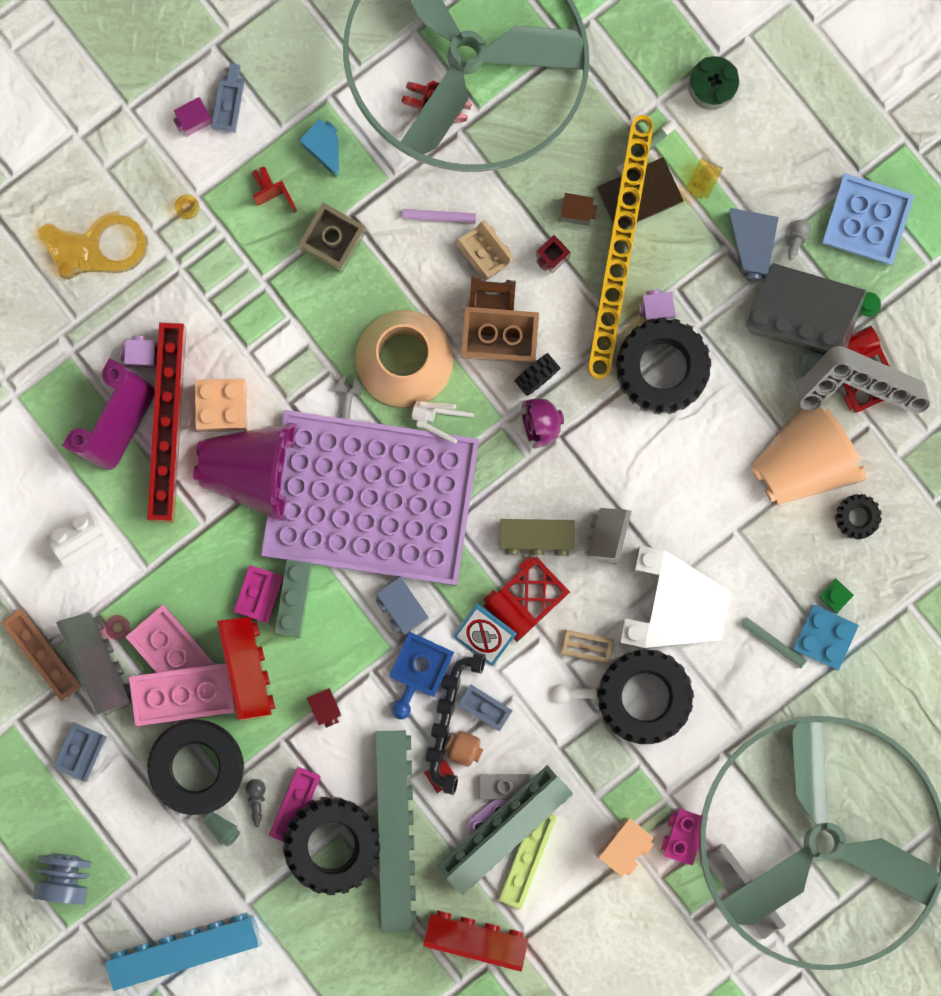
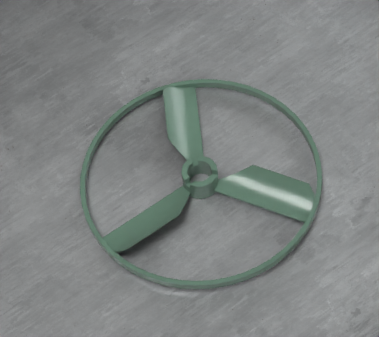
M354 0L348 15L343 40V62L350 91L360 111L376 132L399 151L415 160L430 166L459 172H484L510 167L529 159L549 146L564 131L580 105L589 73V45L582 18L573 0H564L575 20L579 34L576 30L514 26L486 48L485 40L478 33L473 31L460 32L443 0H410L420 20L430 29L451 42L447 53L448 63L451 67L400 142L373 117L356 88L349 60V35L354 14L361 0ZM469 46L476 51L477 57L464 62L458 54L457 48ZM483 62L583 70L579 93L570 113L556 131L533 149L511 159L487 164H458L424 155L438 147L468 102L464 74L475 73L481 68Z
M832 716L801 717L782 722L758 733L740 746L722 766L712 782L701 814L699 828L701 866L706 884L719 911L731 927L753 947L778 961L796 967L813 970L847 969L867 964L885 956L907 941L918 930L932 910L941 890V857L939 872H937L934 866L882 838L845 844L846 837L842 829L833 823H828L823 722L843 724L861 729L878 737L900 753L917 772L930 794L939 822L940 836L941 802L933 784L920 764L906 749L881 731L845 718ZM797 724L792 732L795 792L798 800L815 823V826L806 832L804 848L721 901L711 878L706 853L707 818L718 784L735 759L749 746L773 731ZM821 830L828 832L833 837L834 847L829 854L820 853L816 850L815 839ZM839 858L926 905L915 923L890 946L874 955L845 964H811L784 957L757 942L740 927V925H754L803 893L812 860L825 862Z

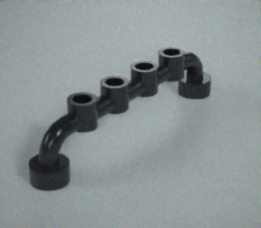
M474 653L473 657H464L458 660L453 666L451 675L445 674L443 678L442 689H446L447 693L445 699L440 698L437 704V713L442 715L440 724L434 723L432 726L431 737L436 738L434 748L428 747L425 760L431 762L429 770L431 780L437 786L442 787L445 794L454 795L458 786L457 775L447 774L443 778L439 773V768L444 757V746L449 735L451 716L455 709V698L460 687L461 672L465 667H471V672L482 674L486 662L485 654Z

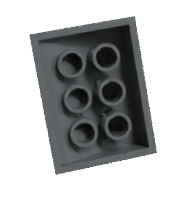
M774 263L753 303L746 328L750 333L820 354H826L828 350L836 346L847 348L867 291Z
M89 612L56 622L97 714L107 716L131 705L129 683L124 684L121 675L124 674L120 662H114L111 653L114 652L110 640L103 638L100 630L104 629L99 616L94 617Z

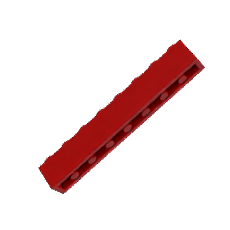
M159 322L147 520L150 522L175 523L186 326L182 323Z

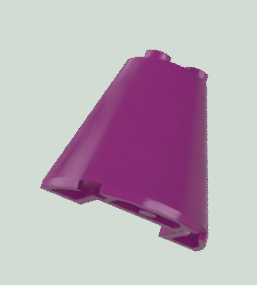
M285 423L207 438L204 442L199 441L196 448L197 456H199L198 466L194 467L193 479L198 480L200 486L278 521H283L286 496L280 494L286 448L294 447L297 423Z

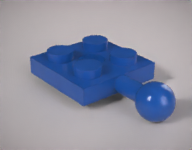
M409 631L389 675L390 678L407 685L401 699L395 701L391 707L392 715L396 719H406L410 715L411 707L409 703L415 690H419L432 697L435 696L455 652ZM420 657L426 658L429 662L428 669L423 672L416 670L414 666L416 659Z

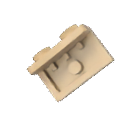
M485 220L455 242L484 281L505 269L514 259L510 249L503 244L496 235L494 228Z

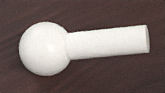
M559 684L552 689L551 696L554 702L565 704L569 699L598 698V688L569 689L566 685Z

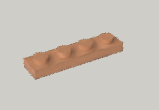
M22 608L1 623L61 702L82 687Z

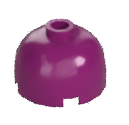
M536 398L523 401L521 408L526 407V414H522V420L528 441L534 440L535 442L532 447L536 449L552 444L558 438L561 432V425L564 424L562 411L557 410L555 405L547 399Z

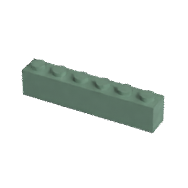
M546 765L437 865L438 869L464 895L557 808L564 804L573 795V792Z

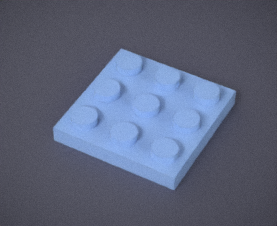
M844 173L822 244L892 266L915 195Z

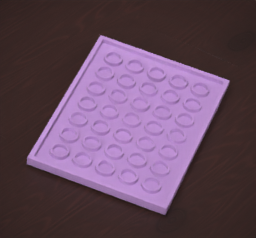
M284 410L282 424L297 423L294 447L286 448L280 494L286 496L283 521H278L267 516L261 556L457 586L479 439L450 435L457 440V443L454 444L430 431Z

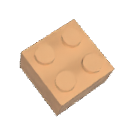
M245 379L195 380L196 430L198 432L248 431L247 382Z
M627 818L596 857L621 877L624 874L629 876L638 865L635 862L640 854L645 856L654 845L650 842L654 837L633 820Z

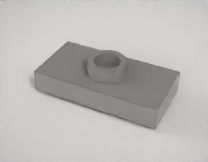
M480 774V799H510L530 781V774Z

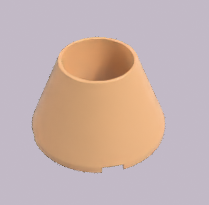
M411 310L392 311L375 319L362 333L355 354L356 370L362 385L375 399L389 406L411 408L414 407L416 401L428 402L432 400L446 386L453 368V350L444 329L429 316ZM400 335H409L417 338L428 351V357L424 366L418 372L408 376H398L390 373L380 361V354L384 345L390 339Z

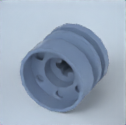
M53 853L50 855H39L38 862L49 864V868H37L38 873L47 875V880L35 882L33 898L59 903L86 904L88 888L77 884V879L89 878L90 874L79 872V867L90 868L91 861L68 854Z

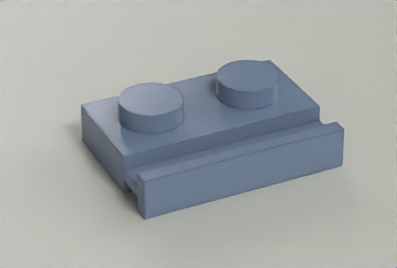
M73 722L53 768L88 782L107 736Z

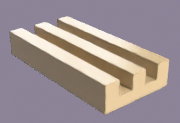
M565 629L560 654L609 664L614 639ZM569 636L607 643L608 646L603 648L569 641ZM567 645L606 653V656L604 658L567 650Z

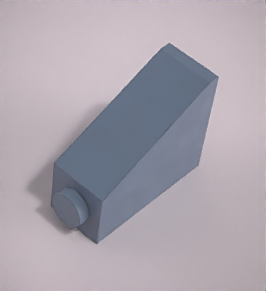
M730 208L728 221L741 274H746L748 279L760 281L761 278H766L768 275L779 217Z

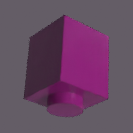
M200 97L173 110L176 115L173 121L178 131L184 130L187 137L212 124V119Z

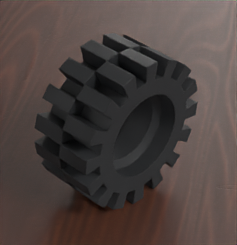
M547 353L526 368L514 382L526 396H529L550 380L561 368L550 354Z
M854 494L844 499L837 507V514L835 515L836 525L841 529L840 532L843 535L846 534L848 538L855 539L867 538L879 528L882 520V512L878 508L879 504L875 503L872 497H867L865 494ZM855 507L863 508L867 512L868 520L863 526H855L849 519L850 511Z

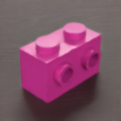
M680 808L677 809V812L672 811L668 826L672 828L669 836H664L660 850L664 851L663 856L693 866L699 848L701 815Z

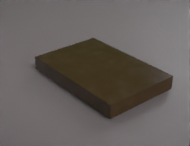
M664 157L647 164L637 223L684 202ZM635 170L627 173V178L630 181L640 179L639 173ZM621 176L597 186L598 193L612 223L614 221ZM625 194L622 197L626 205L635 204L633 195ZM621 218L618 220V225L621 229H625L631 226V222L627 218Z

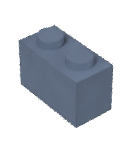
M401 576L376 593L379 599L375 602L383 613L388 610L393 618L389 622L397 633L402 631L406 635L409 631H412L429 619Z

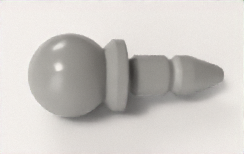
M797 220L791 226V234L789 235L791 244L788 250V259L790 261L796 257L800 245L806 242V237L810 234V225L805 220Z

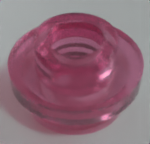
M122 615L110 617L105 626L108 636L115 640L124 639L129 634L131 628L128 619ZM116 623H121L123 626L120 632H115L114 630Z

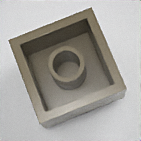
M323 202L298 246L303 252L342 273L364 237L366 226Z

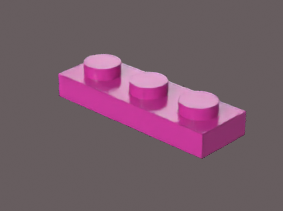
M297 766L268 836L284 842L283 835L287 830L288 821L290 818L293 819L296 815L295 812L300 807L302 809L307 805V802L311 801L320 780V775Z

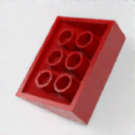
M251 617L217 621L238 720L248 721L271 716V710L276 708L273 694L268 695L266 686L270 685L268 670L263 671L261 661H265L263 647H258L256 637L260 636L258 623L253 622Z
M437 910L436 914L431 913L423 947L522 972L528 938L523 937L524 932L510 929L509 933L499 931L500 926L491 923H485V927L475 925V919L461 916V920L452 919L451 913Z

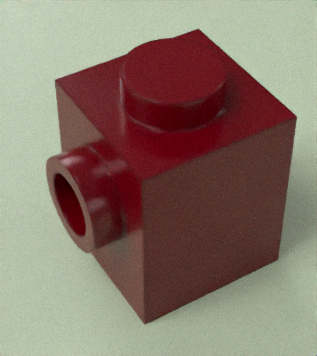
M553 235L536 251L535 256L538 258L536 263L545 272L549 270L553 273L570 258L571 252Z
M330 688L307 698L319 726L324 724L325 728L339 723L338 718L342 714Z

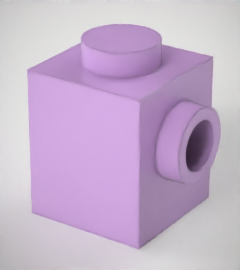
M660 289L650 290L646 292L647 295H643L642 302L638 303L639 316L644 317L645 321L650 319L654 321L662 317H666V320H672L676 316L672 292L661 293Z
M132 336V340L125 339V346H121L120 350L121 361H124L126 367L156 368V341L146 340V336Z

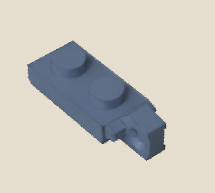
M230 63L228 76L222 75L221 80H219L211 126L213 130L236 133L244 91V79L239 78L241 67L238 64Z

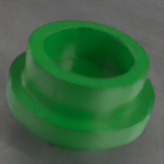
M866 292L859 313L866 317L876 315L881 308L880 298L875 293Z

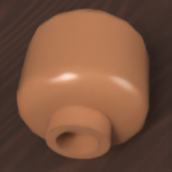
M459 731L457 734L452 733L445 751L448 752L449 760L469 767L473 761L478 763L483 749L479 747L481 741L478 737L464 731Z

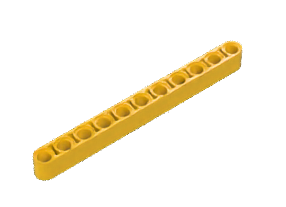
M639 115L633 119L628 135L588 362V374L595 380L606 378L610 373L653 133L652 119L646 115ZM636 123H645L648 131L646 133H639L635 129ZM634 146L641 147L644 155L641 157L633 156L631 148ZM630 170L637 171L640 179L630 181L627 178V172ZM625 194L633 195L635 204L626 205L622 197ZM621 218L629 219L631 227L627 230L621 229L618 225V220ZM623 242L627 247V251L623 254L617 253L614 249V244ZM612 266H619L623 271V275L619 278L613 277L610 274V268ZM608 290L616 291L618 293V300L615 302L608 301L605 293ZM604 314L612 315L614 324L605 326L601 321V316ZM606 338L610 342V348L608 350L599 349L597 340ZM596 362L603 363L606 367L605 373L601 375L596 374L593 371V364Z

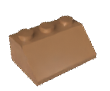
M465 307L461 358L534 363L536 361L539 312Z

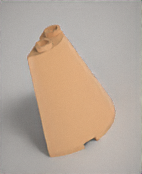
M821 407L813 411L801 408L752 462L754 468L751 469L758 481L763 479L768 488L764 491L771 502L776 501L778 505L860 483L866 480L867 477L864 467H859L857 464L860 457L846 432L828 408L823 410Z

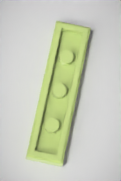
M551 814L527 838L520 842L498 901L522 909L557 816Z

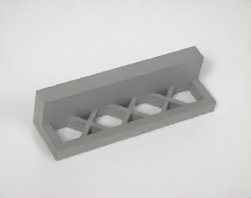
M720 845L707 855L709 868L730 895L752 881L726 845ZM774 911L753 926L762 938L766 939L777 929L781 930L786 924L777 912Z

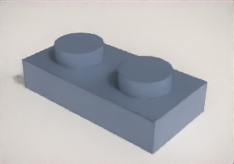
M471 684L458 704L459 707L499 732L513 711Z

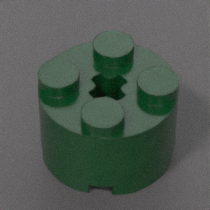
M718 56L705 57L696 64L688 81L689 93L694 102L704 109L716 110L722 108L733 100L739 87V74L737 68L729 60ZM712 79L717 80L715 88L711 87L710 81Z

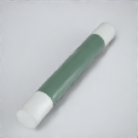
M671 120L652 136L650 150L676 128ZM639 147L632 155L641 157L644 155V151ZM624 161L616 168L620 175H622Z

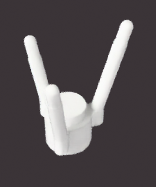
M416 401L412 412V420L418 421L417 427L425 428L455 444L457 443L455 438L429 425L428 422L434 421L436 413L471 418L474 417V413L451 410L456 408L455 404Z

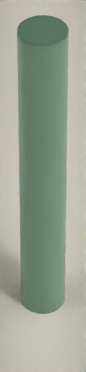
M748 617L742 622L741 625L799 668H802L807 660Z

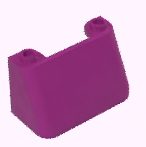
M109 358L103 368L102 379L115 390L92 433L81 428L73 429L62 444L70 453L103 470H112L119 464L155 395L154 388L148 381Z

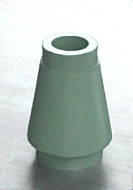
M214 812L209 813L203 820V823L220 845L224 844L226 847H229L240 835V831L237 830L235 824Z

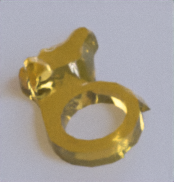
M119 211L109 212L99 217L86 234L61 230L51 223L43 225L39 229L38 234L39 239L48 249L60 277L66 280L87 272L122 273L132 270L146 256L148 238L141 226L130 217L119 215ZM113 225H125L136 234V249L125 260H110L100 250L101 235Z

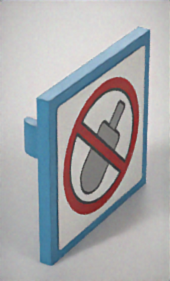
M476 604L453 637L474 653L485 654L486 662L493 666L517 633L479 604Z

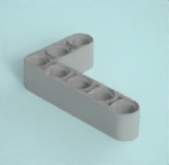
M836 346L828 350L797 384L800 406L807 411L819 408L843 382L913 413L925 412L930 407V400L924 382L842 346Z

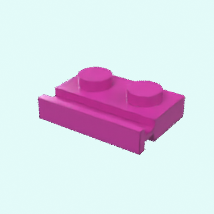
M249 565L234 612L269 624L284 576Z

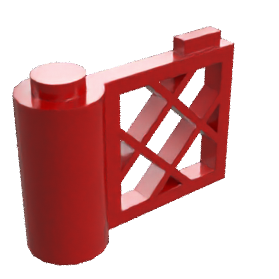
M871 325L851 335L848 349L868 358L878 355L881 363L889 366L881 348L878 335ZM843 382L847 393L844 400L849 410L854 409L855 413L884 401L878 397L873 399L874 395L870 394L868 402L859 406L855 398L858 389L854 388L852 391L851 386Z
M529 556L518 566L521 571L498 592L492 590L483 599L486 602L483 607L517 633L513 638L516 642L521 640L570 593L537 556L534 559ZM535 564L543 572L542 581H529V570ZM523 575H525V580H519ZM514 584H525V598L515 597L509 589ZM529 584L542 585V598H528ZM546 585H556L562 594L556 599H547ZM519 601H525V607ZM528 602H542V613L536 618L528 611ZM546 602H552V603L546 608Z

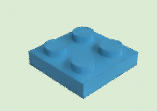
M813 605L793 650L835 670H839L859 625Z

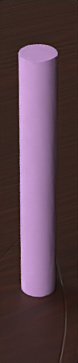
M403 209L402 212L403 219L463 223L476 222L475 213Z

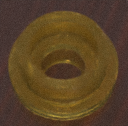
M186 194L176 200L175 211L179 217L192 219L199 212V202L194 196ZM186 203L192 205L190 211L183 210V206Z

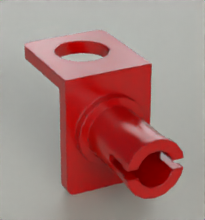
M266 167L259 168L263 176L262 178L257 169L253 171L252 176L261 190L253 195L257 206L284 193L293 212H297L295 204L282 180L274 184Z

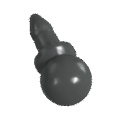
M252 779L246 785V793L249 796L247 802H252V820L255 827L258 828L262 819L260 802L265 801L263 795L266 787L263 781Z

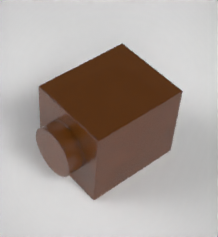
M565 193L560 221L589 226L590 219L595 220L598 205H593L594 197Z

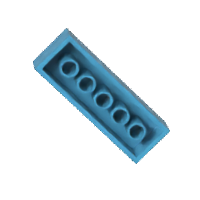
M246 912L233 916L231 918L232 922L224 924L223 920L216 921L207 925V930L200 931L199 927L183 932V937L176 939L174 934L159 939L158 945L152 946L151 942H147L134 947L135 952L128 953L127 949L110 954L111 959L105 961L113 991L260 947L262 941L254 915L248 917Z

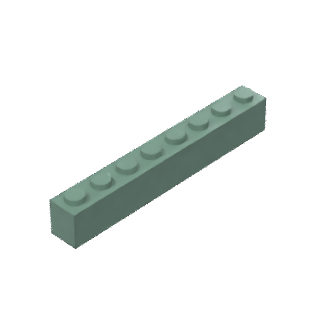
M406 730L376 731L381 933L412 932V926H417L416 911H411V901H416V887L411 886L410 876L415 875V860H410V850H414V835H409V825H414L413 810H408V800H413V785H408L407 775H412V760H407V750H411V735H406Z

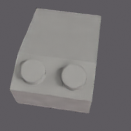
M600 508L598 513H593L590 527L594 528L593 536H587L584 551H588V558L617 564L620 560L631 510Z

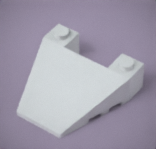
M640 545L634 572L658 577L649 623L624 619L619 644L648 649L721 640L731 592L665 550Z

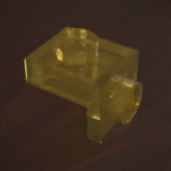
M701 157L686 188L697 198H708L723 167Z

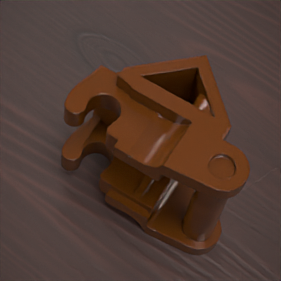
M471 277L469 307L514 310L516 280H506V282L500 283L481 280V278ZM485 291H487V292H500V295H497V294H485Z

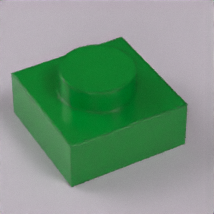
M835 578L821 593L819 598L837 614L854 594Z

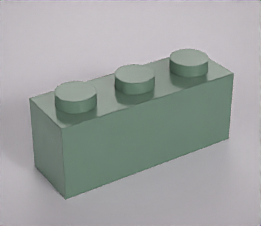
M287 559L275 634L301 638L313 567L312 563Z

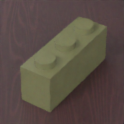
M500 519V550H505V555H520V551H530V555H544V551H554L555 556H569V551L574 552L575 520Z

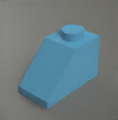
M319 119L302 136L300 144L337 177L339 175L338 135L336 134L338 130L329 121L324 123Z

